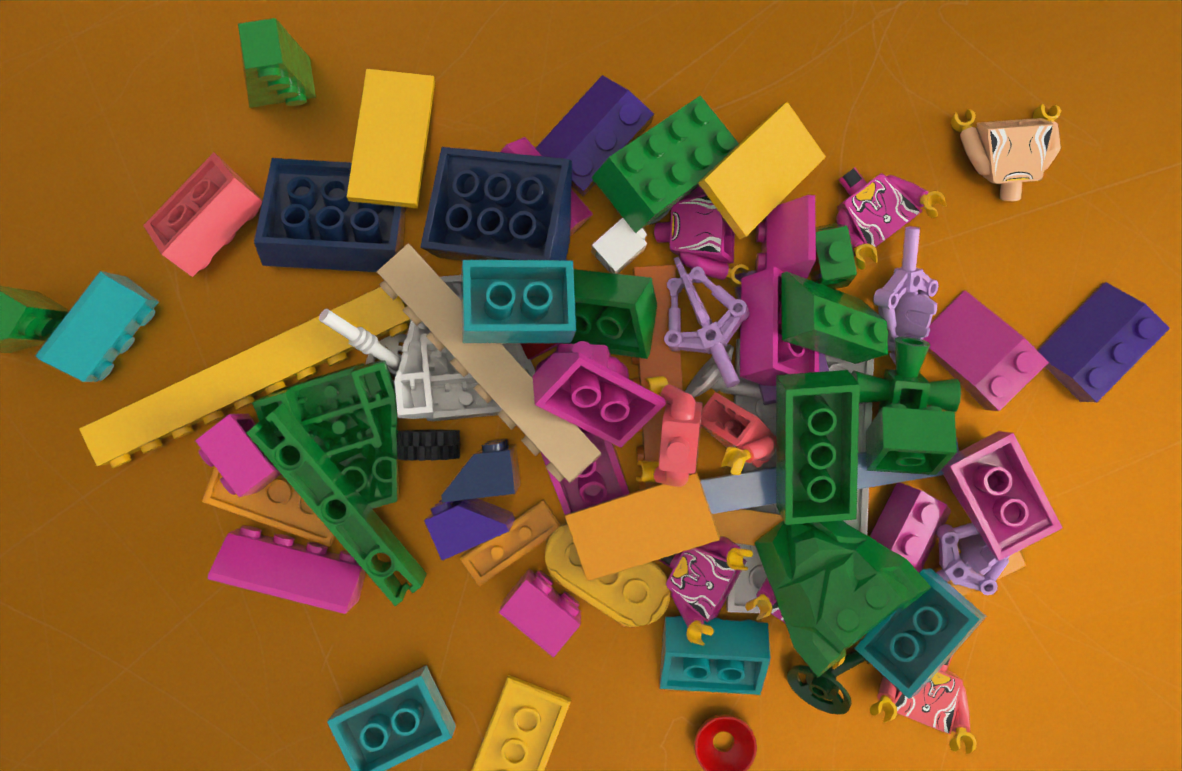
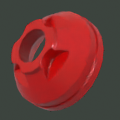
M721 714L707 719L700 726L695 736L694 750L698 763L705 771H747L756 757L757 743L754 733L747 723L736 716ZM723 731L728 732L733 736L732 745L724 750L716 748L713 744L716 734Z

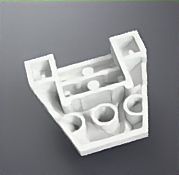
M461 275L441 276L440 278L462 301ZM410 319L407 337L402 348L403 353L399 370L394 381L398 418H426L428 421H441L497 415L502 408L493 399L487 404L474 389L478 382L469 373L463 377L450 363L454 358L450 351L445 347L440 352L426 337L431 332L423 322L416 326ZM501 343L532 377L535 369L531 360L527 359L521 344Z

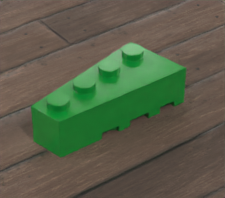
M276 18L238 24L249 108L284 102L289 106H298L307 103V99L316 98L310 57Z

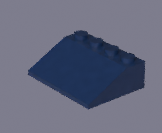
M441 147L420 248L438 258L460 261L566 260L570 243L572 161L564 158Z
M272 158L254 244L262 266L377 272L404 246L406 207L348 201L347 191L352 165L350 162Z

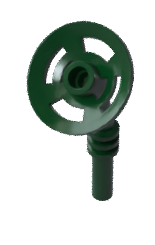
M855 650L845 656V660L840 666L835 669L832 666L818 678L809 666L796 665L789 670L787 680L793 691L811 706L830 714H845L849 711L852 701L849 693L837 681L836 677L864 661L867 664L869 662ZM799 673L807 675V683L803 684L801 682ZM839 689H840L841 692L843 693L844 700H843V699L841 698V696L838 694Z

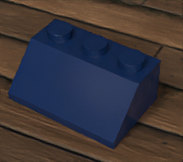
M508 439L487 441V443L481 445L482 449L473 454L441 495L442 502L515 494L521 485L516 444L508 445Z

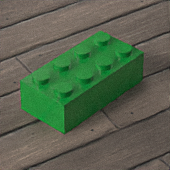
M700 95L611 155L591 178L633 231L637 233L700 186L698 182L739 143Z
M848 370L776 375V507L785 525L857 519L860 384Z

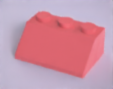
M213 152L143 226L160 253L193 277L199 270L209 265L214 254L223 245H227L233 240L236 232L246 221L253 219L257 215L259 208L262 206V200L237 173Z

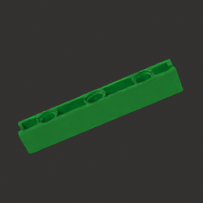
M283 403L265 417L269 422H274L284 436L283 440H280L265 425L268 422L264 418L246 432L394 606L403 601L408 589L414 593L422 587L427 575L425 570ZM291 445L297 448L300 452V458L292 457L287 451V446ZM332 500L343 502L346 510L336 509L332 504ZM376 554H387L391 561L383 562ZM399 571L412 585L410 586L407 582L402 585L393 572Z

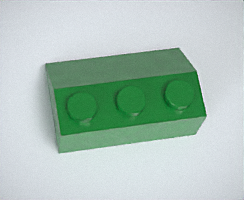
M573 269L576 332L571 343L561 344H575L585 341L589 344L608 346L610 354L648 359L657 312V301L652 278Z
M787 271L782 273L783 341L854 364L888 354L887 321L861 299Z
M0 286V353H11L45 344L70 310L38 291Z

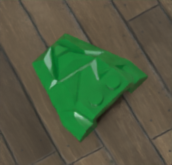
M385 360L369 364H357L298 382L284 390L274 392L252 402L259 421L264 418L268 422L265 425L280 440H283L284 436L274 422H269L265 417L283 403L372 509L398 501L396 393ZM288 445V453L292 457L300 458L298 449ZM332 500V504L336 509L346 510L343 502Z
M782 521L754 542L769 584L776 597L780 613L790 634L793 647L817 678L845 657L846 649L898 608H901L903 611L931 589L927 581L906 558L893 552L844 521L785 525L784 521Z

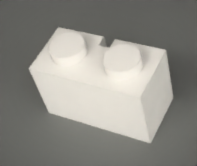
M622 218L592 244L591 253L609 273L618 274L645 250L647 245L645 237L647 234L643 228L635 233L625 219Z

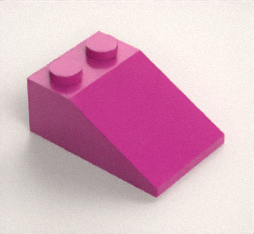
M967 291L961 292L930 323L929 328L931 330L929 335L923 338L924 341L930 343L928 352L955 379L959 380L963 388L985 410L1000 411L1049 363L1021 334Z
M580 427L578 428L601 452V456L571 483L566 478L559 482L548 470L565 515L630 494L615 445ZM541 452L545 465H547L550 461Z
M998 431L959 451L941 469L953 494L998 561L1062 529L1014 433Z

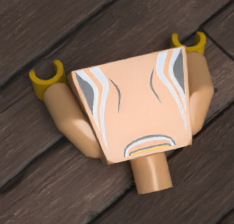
M1042 104L1034 111L1033 119L977 123V128L972 127L975 120V112L971 109H967L965 113L968 122H961L957 112H955L951 119L952 128L961 132L960 138L965 152L978 174L983 175L991 183L1001 184V200H1020L1022 182L1041 180L1044 171L1048 169L1061 149L1058 124L1054 122L1061 113V109L1057 105L1049 109V116L1045 113V105Z

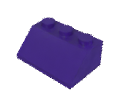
M602 75L535 149L543 157L570 159L572 161L571 186L584 197L596 184L591 178L611 155L638 138L652 123L654 113L628 89Z
M1104 282L1037 351L1049 362L1045 367L1080 402L1097 403L1170 328L1145 303Z
M475 498L442 502L440 500L439 503L430 509L432 514L424 521L441 560H445L509 532L515 516L511 511Z

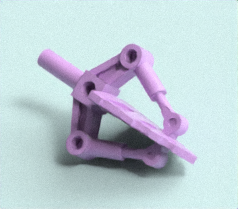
M913 226L905 228L902 267L895 268L894 275L882 289L876 290L874 295V304L878 306L879 315L887 321L888 351H891L889 355L895 365V338L910 337L923 340L924 337H928L931 330L929 325L932 316L937 312L938 303L930 299L929 296L933 297L937 293L938 281L931 279L923 272V269L916 268L920 228Z
M676 257L674 261L680 278H671L667 282V288L671 295V308H669V331L665 334L664 341L669 349L675 352L684 350L712 353L726 387H734L740 383V380L725 347L728 346V342L741 323L748 318L749 309L743 300L735 299L720 285L716 286L712 283L701 267H694L687 274L679 257ZM692 283H703L712 291L711 295L729 309L718 322L712 323ZM684 287L698 323L702 327L697 332H681V309L678 308V293Z
M973 523L955 528L947 524L941 525L937 529L936 534L939 538V564L942 569L937 574L946 582L952 580L955 585L958 584L981 591L984 595L994 594L998 587L995 581L1009 563L1008 558L1010 556L998 561ZM958 541H959V549H960V551H961L960 555H959L958 546H957Z

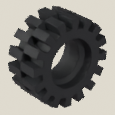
M426 429L398 431L397 459L433 461L460 458V430Z

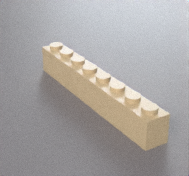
M409 243L377 271L384 279L379 284L392 300L399 296L407 304L403 312L416 326L423 322L431 332L426 337L440 352L445 347L454 356L450 361L454 368L463 377L469 373L478 382L474 387L476 392L487 404L493 399L502 408L497 415L511 430L517 425L526 436L521 441L535 456L540 451L546 456L550 463L545 467L559 482L566 478L571 483L601 456V452L576 425L535 405L533 378L501 343H462V301Z

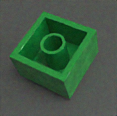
M890 404L881 408L866 430L867 471L937 475L957 453L955 412L942 411L940 407L928 406L922 409H907L902 404Z

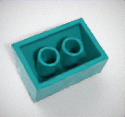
M100 271L35 356L39 360L83 382L101 381L113 370L114 364L112 362L119 353L122 354L131 347L135 340L133 335L139 327L145 326L154 317L156 312L154 308L159 301L128 277Z
M682 616L665 617L662 636L660 689L761 695L771 659L768 623L753 620L730 621L720 618H714L709 622L704 620V624L711 626L714 629V633L712 636L702 633L701 638L705 645L701 646L688 641L686 635L688 627Z

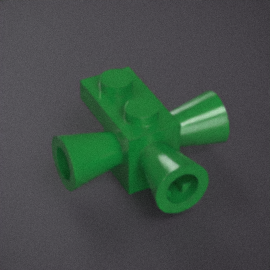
M910 337L895 338L896 370L885 369L884 379L855 370L851 373L860 384L859 404L880 402L878 412L882 407L890 404H902L907 409H922L927 406H936L944 411L956 412L961 399V386L958 379L929 382L920 373V369L930 343Z

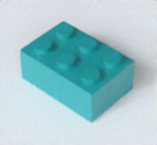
M463 260L461 272L462 343H571L576 332L573 261Z
M931 568L923 569L919 573L931 586V589L903 611L901 608H898L869 631L854 648L908 699L917 695L987 617Z
M427 665L336 709L327 721L351 771H386L451 739L456 728V724Z

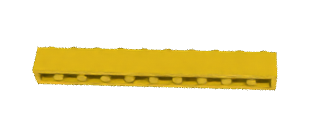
M381 287L330 310L356 328L363 327L377 338L388 333L391 337H395L409 329L410 318L403 312L407 304L399 296L392 300ZM318 316L92 422L79 430L96 466L110 464L112 468H116L132 460L130 454L142 450L143 454L158 449L163 446L162 439L171 435L174 439L183 437L194 431L192 425L204 421L205 425L223 418V411L232 406L236 410L247 407L255 401L254 396L264 391L267 395L281 391L286 388L284 382L294 377H297L298 381L311 377L317 373L315 367L326 362L329 367L348 359L346 353L356 348L349 344L347 338L320 322Z

